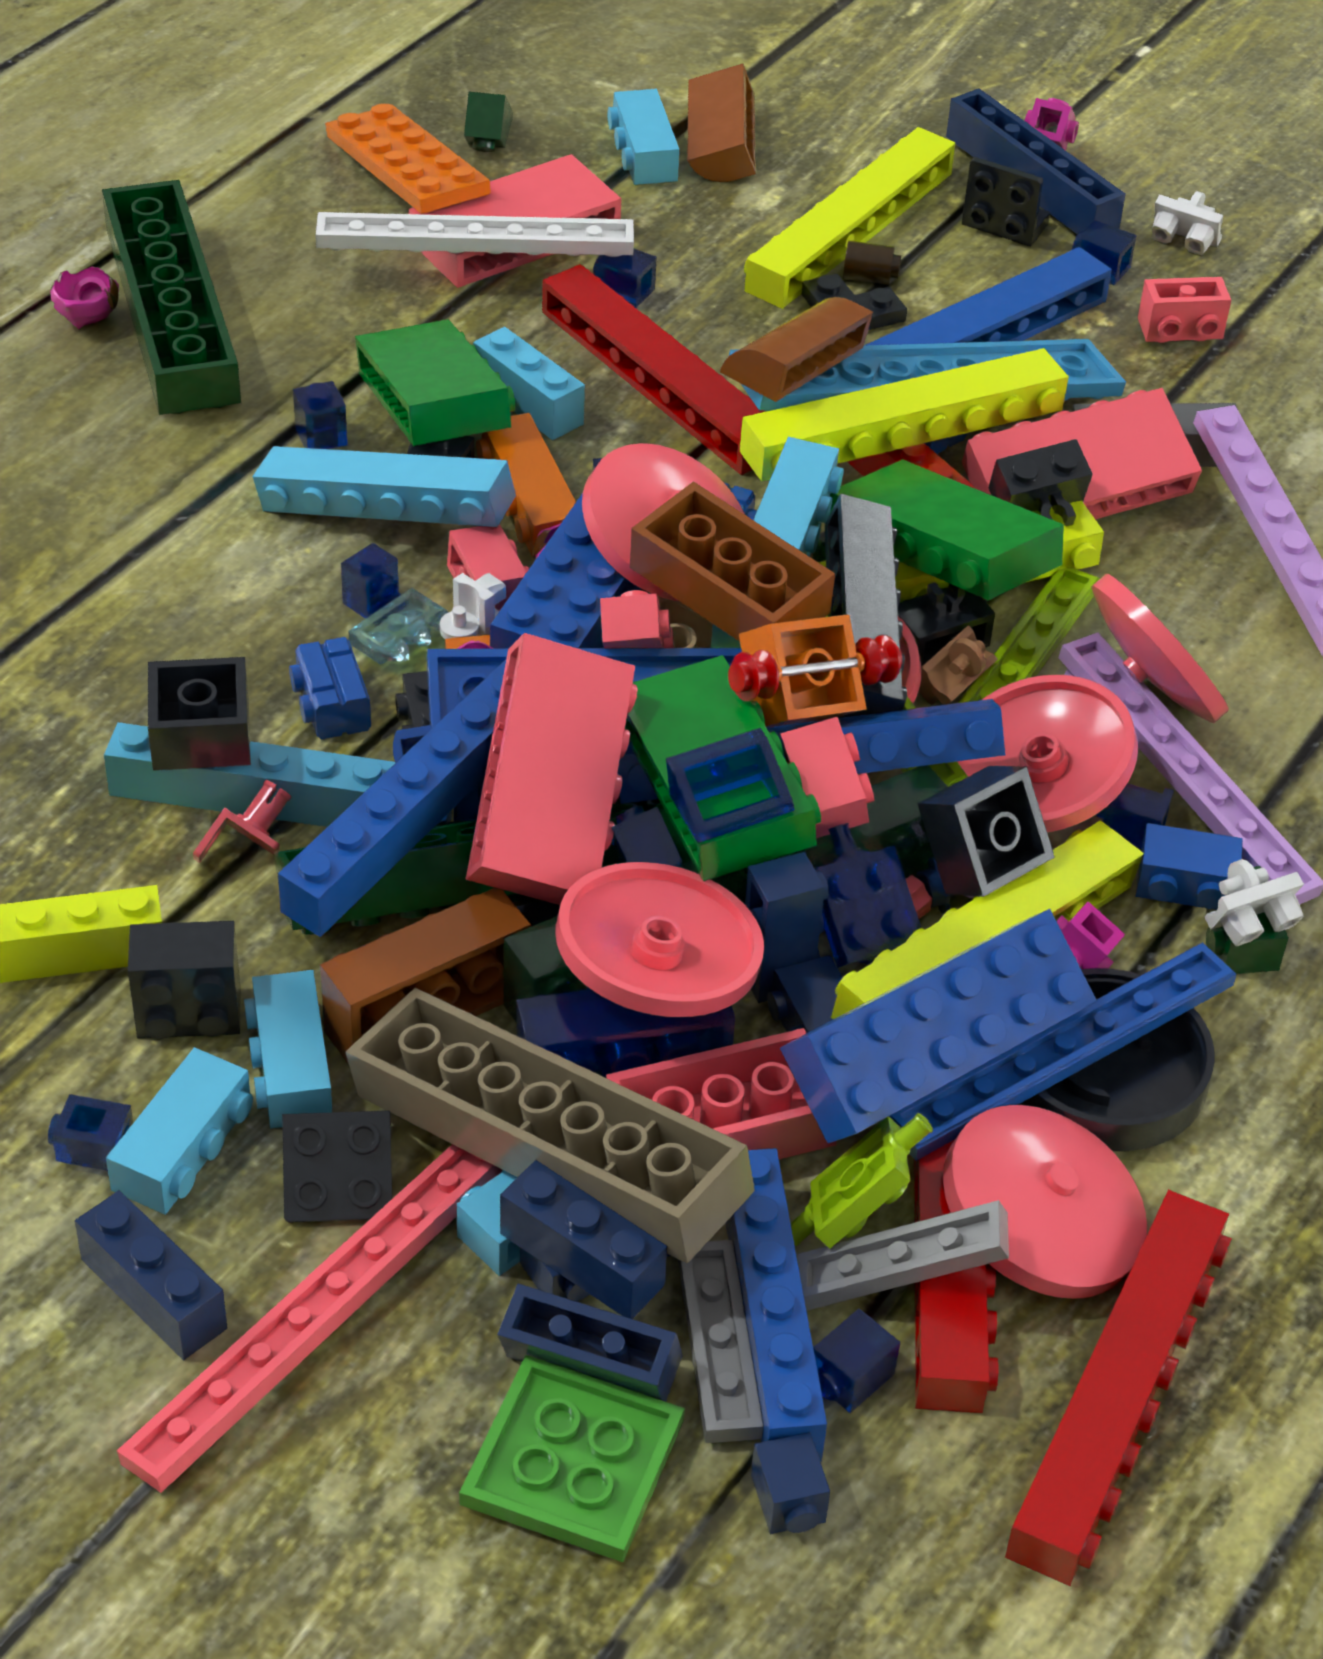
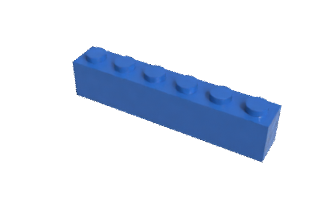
M777 1148L748 1150L755 1191L725 1224L728 1240L733 1241L763 1422L761 1442L810 1432L820 1462H822L827 1421Z

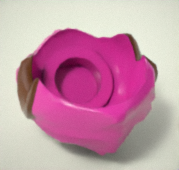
M92 266L76 274H70L66 270L60 272L58 279L54 280L50 290L51 300L54 302V308L80 329L85 325L107 318L113 309H116L119 298V284L98 267Z

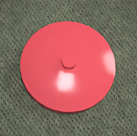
M640 443L622 446L611 451L601 459L586 481L582 496V511L587 530L602 556L624 578L651 594L657 593L659 597L678 601L630 568L632 527L693 481L744 514L727 485L709 468L694 458L661 445Z
M1105 574L1091 586L1100 612L1109 630L1128 657L1123 662V665L1139 683H1142L1147 678L1174 702L1210 723H1215L1228 712L1229 709L1225 700L1202 668L1163 623L1128 588L1109 574Z
M1042 675L1008 684L982 699H993L1001 707L1006 755L957 761L968 777L988 766L1027 767L1048 833L1066 829L1091 818L1117 798L1127 785L1134 771L1138 755V741L1128 709L1112 691L1101 684L1081 677Z
M620 863L605 866L584 875L565 893L555 927V937L560 955L572 973L587 987L600 996L623 1007L665 1017L706 1015L735 1004L754 985L764 954V939L759 924L751 911L739 898L711 879L703 881L701 876L695 872L659 863Z
M1007 1105L989 1109L974 1117L962 1129L948 1150L943 1168V1186L950 1212L953 1213L998 1200L1008 1212L1009 1258L989 1263L1005 1277L1025 1288L1044 1295L1079 1299L1096 1296L1112 1289L1132 1269L1147 1236V1219L1143 1200L1124 1164L1104 1142L1089 1130L1069 1118L1046 1109L1025 1105Z

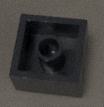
M245 657L148 662V735L153 771L251 765L249 696Z
M988 766L917 803L946 894L984 897L1055 858L1030 775L1025 766Z
M234 920L131 924L128 977L137 1039H164L187 1036L214 1037L240 1034L241 985Z

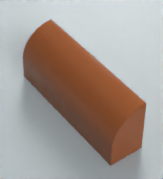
M743 63L688 80L687 161L697 174L708 180L729 182L756 174L755 93Z
M833 297L825 299L731 354L724 361L720 373L777 402L864 347L873 311L845 298Z

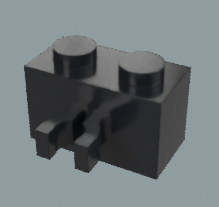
M1077 439L997 459L988 489L992 496L1032 512L1038 510L1039 515L1052 519L1049 514L1052 507L1054 513L1062 517L1066 527L1073 525L1076 518V513L1070 503L1084 501L1093 473Z
M934 582L928 584L927 594L899 603L897 609L898 616L905 622L915 638L921 667L968 625L974 631L976 639L982 641L985 647H989L991 644L995 612L980 596L950 583L948 587L941 589Z

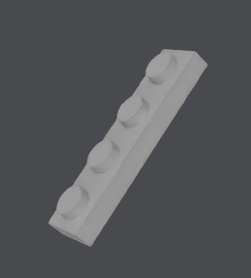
M998 1200L837 1243L830 1249L826 1246L799 1253L798 1267L806 1311L1008 1259V1212Z
M708 1241L688 1264L678 1259L705 1443L762 1439L763 1422L733 1241Z

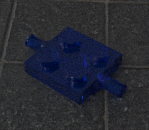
M845 823L828 829L838 858L833 859L828 865L815 868V870L819 869L823 872L828 885V898L823 900L822 916L824 929L837 968L856 962L870 964L881 952L886 949L894 950L905 943L916 930L921 928L895 846L875 852L857 851L849 829V823Z

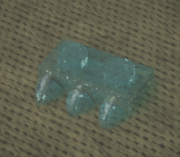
M411 588L348 631L351 646L380 665L388 660L393 662L409 660L408 646L422 647L430 645V631L440 632V620L449 612L417 590Z

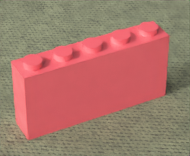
M570 154L490 181L491 194L424 214L419 213L415 208L409 209V214L621 219V198L577 158ZM421 252L457 288L553 255L550 253L530 255L527 253L507 252L501 254H490L488 252Z
M1163 388L1148 392L1146 390L1135 391L1125 398L1111 402L1106 400L1098 401L1088 408L1073 412L1060 411L1050 418L1032 423L1030 421H1023L1015 424L1010 429L995 433L989 431L979 433L967 441L962 459V465L970 483L978 490L991 495L988 487L997 459L1077 439L1093 473L1083 503L1095 519L1193 493L1202 472Z
M524 633L508 649L466 880L561 905L565 893L578 879L596 869L602 868L604 851L609 848L615 829L614 822L609 821L612 804H615L622 788V776L617 775L619 760L625 755L630 740V731L625 729L627 713L631 712L638 692L637 685L632 684L635 671L634 665Z

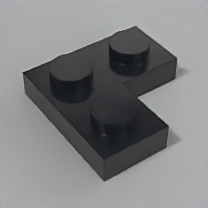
M838 274L823 275L819 278L802 282L801 295L811 307L825 299L840 297L851 300L873 311L868 330L906 321L907 307L890 287L877 288L854 295Z

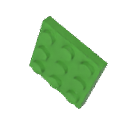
M525 1355L459 1492V1505L624 1562L684 1422L685 1408Z

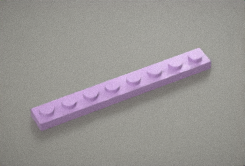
M1232 405L1197 411L1193 422L1194 426L1323 657V559L1236 406Z
M1098 632L1062 645L1058 658L1074 676L1101 684L1117 695L1124 703L1134 724L1138 748L1214 834L1243 838L1242 859L1247 860L1253 867L1261 866V868H1265L1269 875L1268 881L1298 872L1304 883L1295 894L1299 904L1320 896L1323 890V880L1145 683H1139L1123 665L1124 660Z

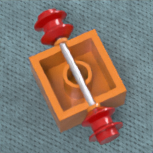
M850 615L772 623L739 634L742 652L738 653L732 661L728 671V681L732 690L741 700L757 701L760 704L766 728L825 720L866 710L862 683L873 685L878 681L883 683L894 681L902 665V653L895 641L887 635H880L875 639L863 637L855 644Z

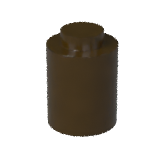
M848 241L843 280L890 285L891 278L898 279L901 255L894 254L895 246Z

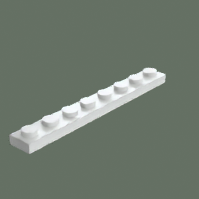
M318 212L316 248H329L335 251L369 249L375 252L383 250H408L410 252L448 251L450 253L488 252L490 254L507 252L527 253L530 255L550 253L567 254L570 256L594 254L618 257L621 255H633L634 230L633 219Z

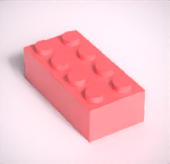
M804 1028L606 1075L607 1079L746 1144L748 1150L777 1148L778 1158L783 1159L836 1146L837 1141L827 1143L780 1050V1047L805 1035L806 1031Z

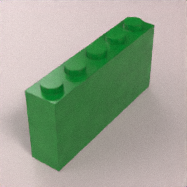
M449 319L355 336L360 376L413 446L511 427L510 412L515 411V397L512 388L505 385L499 373L492 370L487 359L479 355L475 345H471L466 340L462 331L459 332Z
M903 459L840 486L838 494L830 493L829 496L832 497L830 513L840 494L891 507L892 526L897 529L896 540L893 546L894 557L898 558L899 562L986 600L993 599L1062 565L1064 524Z
M723 655L633 682L632 684L637 685L638 688L637 698L631 712L627 713L625 729L630 731L629 744L703 881L816 846V824L821 822V813L816 798L813 794L806 795L803 791L799 771L794 762H786L782 744L777 733L767 730L760 704L757 701L741 700L730 687L728 681L730 666Z

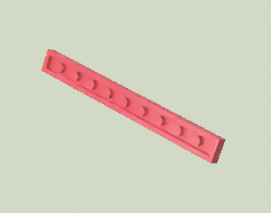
M453 1144L448 1147L117 1450L120 1464L162 1493L457 1217V1203L460 1202L466 1192L473 1187L483 1186L499 1175L502 1169Z

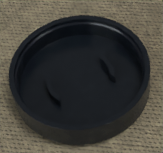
M1109 968L1081 969L1096 1000L1141 976L1137 973ZM1192 1008L1018 1105L1046 1109L1069 1118L1097 1136L1112 1151H1135L1160 1145L1186 1130L1203 1109L1215 1063L1214 1044L1210 1031L1195 1008Z

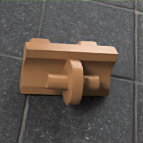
M968 625L921 667L919 693L929 704L933 705L939 700L943 705H947L998 659L993 653L985 650L984 643L976 639L974 631Z

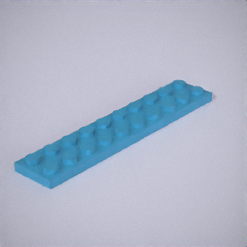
M1089 339L868 345L777 402L744 385L742 387L759 410L771 411L1043 348L1069 376L1064 400L1083 397L1102 399L1109 396H1122L1126 381ZM740 349L730 350L729 356Z

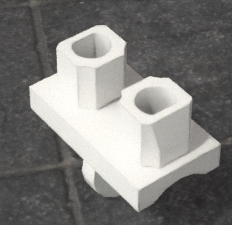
M1199 191L1194 193L1191 200L1181 197L1175 200L1159 194L1155 202L1152 238L1167 244L1171 242L1175 234L1186 237L1185 248L1189 252L1203 255L1210 245L1218 247L1222 239L1220 230L1223 215L1215 213V208L1204 205L1205 194Z
M464 573L453 579V610L445 614L440 620L441 636L444 639L490 635V624L499 613L495 609V605L506 598V585L490 573L483 575L476 581Z
M1243 859L1231 863L1228 868V879L1219 883L1221 893L1226 896L1218 900V909L1216 911L1207 913L1204 917L1211 930L1223 926L1236 947L1251 942L1264 932L1256 914L1265 912L1275 932L1294 927L1304 917L1295 896L1304 885L1298 872L1268 881V872L1263 867L1255 870L1252 864Z

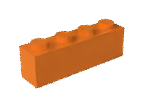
M524 413L511 416L510 428L482 433V439L476 441V450L480 459L508 461L516 497L507 510L506 516L513 517L517 539L520 543H526L532 556L533 546L539 532L561 524L576 501L531 414Z

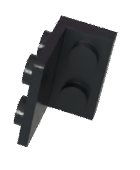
M974 157L969 165L962 225L1031 247L1049 223L1050 212L1039 208L1043 179Z
M390 1110L282 1114L284 1219L286 1222L370 1220L392 1200V1132Z

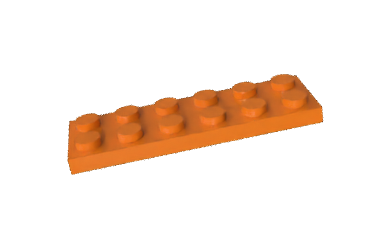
M378 104L373 106L370 111L359 114L345 113L340 115L338 120L325 123L329 139L421 214L491 194L490 180L391 104Z

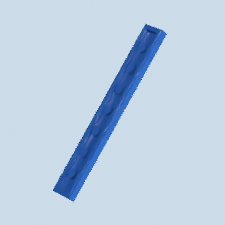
M1202 942L1097 999V1002L902 1108L889 1117L902 1128L917 1113H920L933 1127L932 1133H929L910 1149V1155L917 1161L955 1140L962 1129L980 1113L992 1108L1018 1105L1234 986L1237 974Z

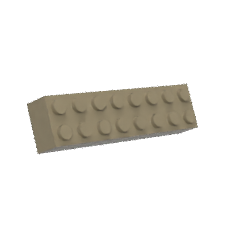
M414 988L346 1051L359 1097L387 1111L390 1110V1113L516 1177L535 1160L539 1161L667 1245V1254L687 1264L755 1191L746 1144L417 988Z

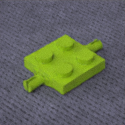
M917 1113L914 1118L900 1128L888 1116L810 1182L811 1198L808 1205L805 1206V1211L790 1223L794 1245H800L805 1238L815 1231V1236L830 1249L842 1238H851L856 1235L865 1225L868 1216L884 1203L891 1204L904 1193L908 1183L911 1181L907 1161L910 1149L929 1133L933 1132V1127L922 1114Z

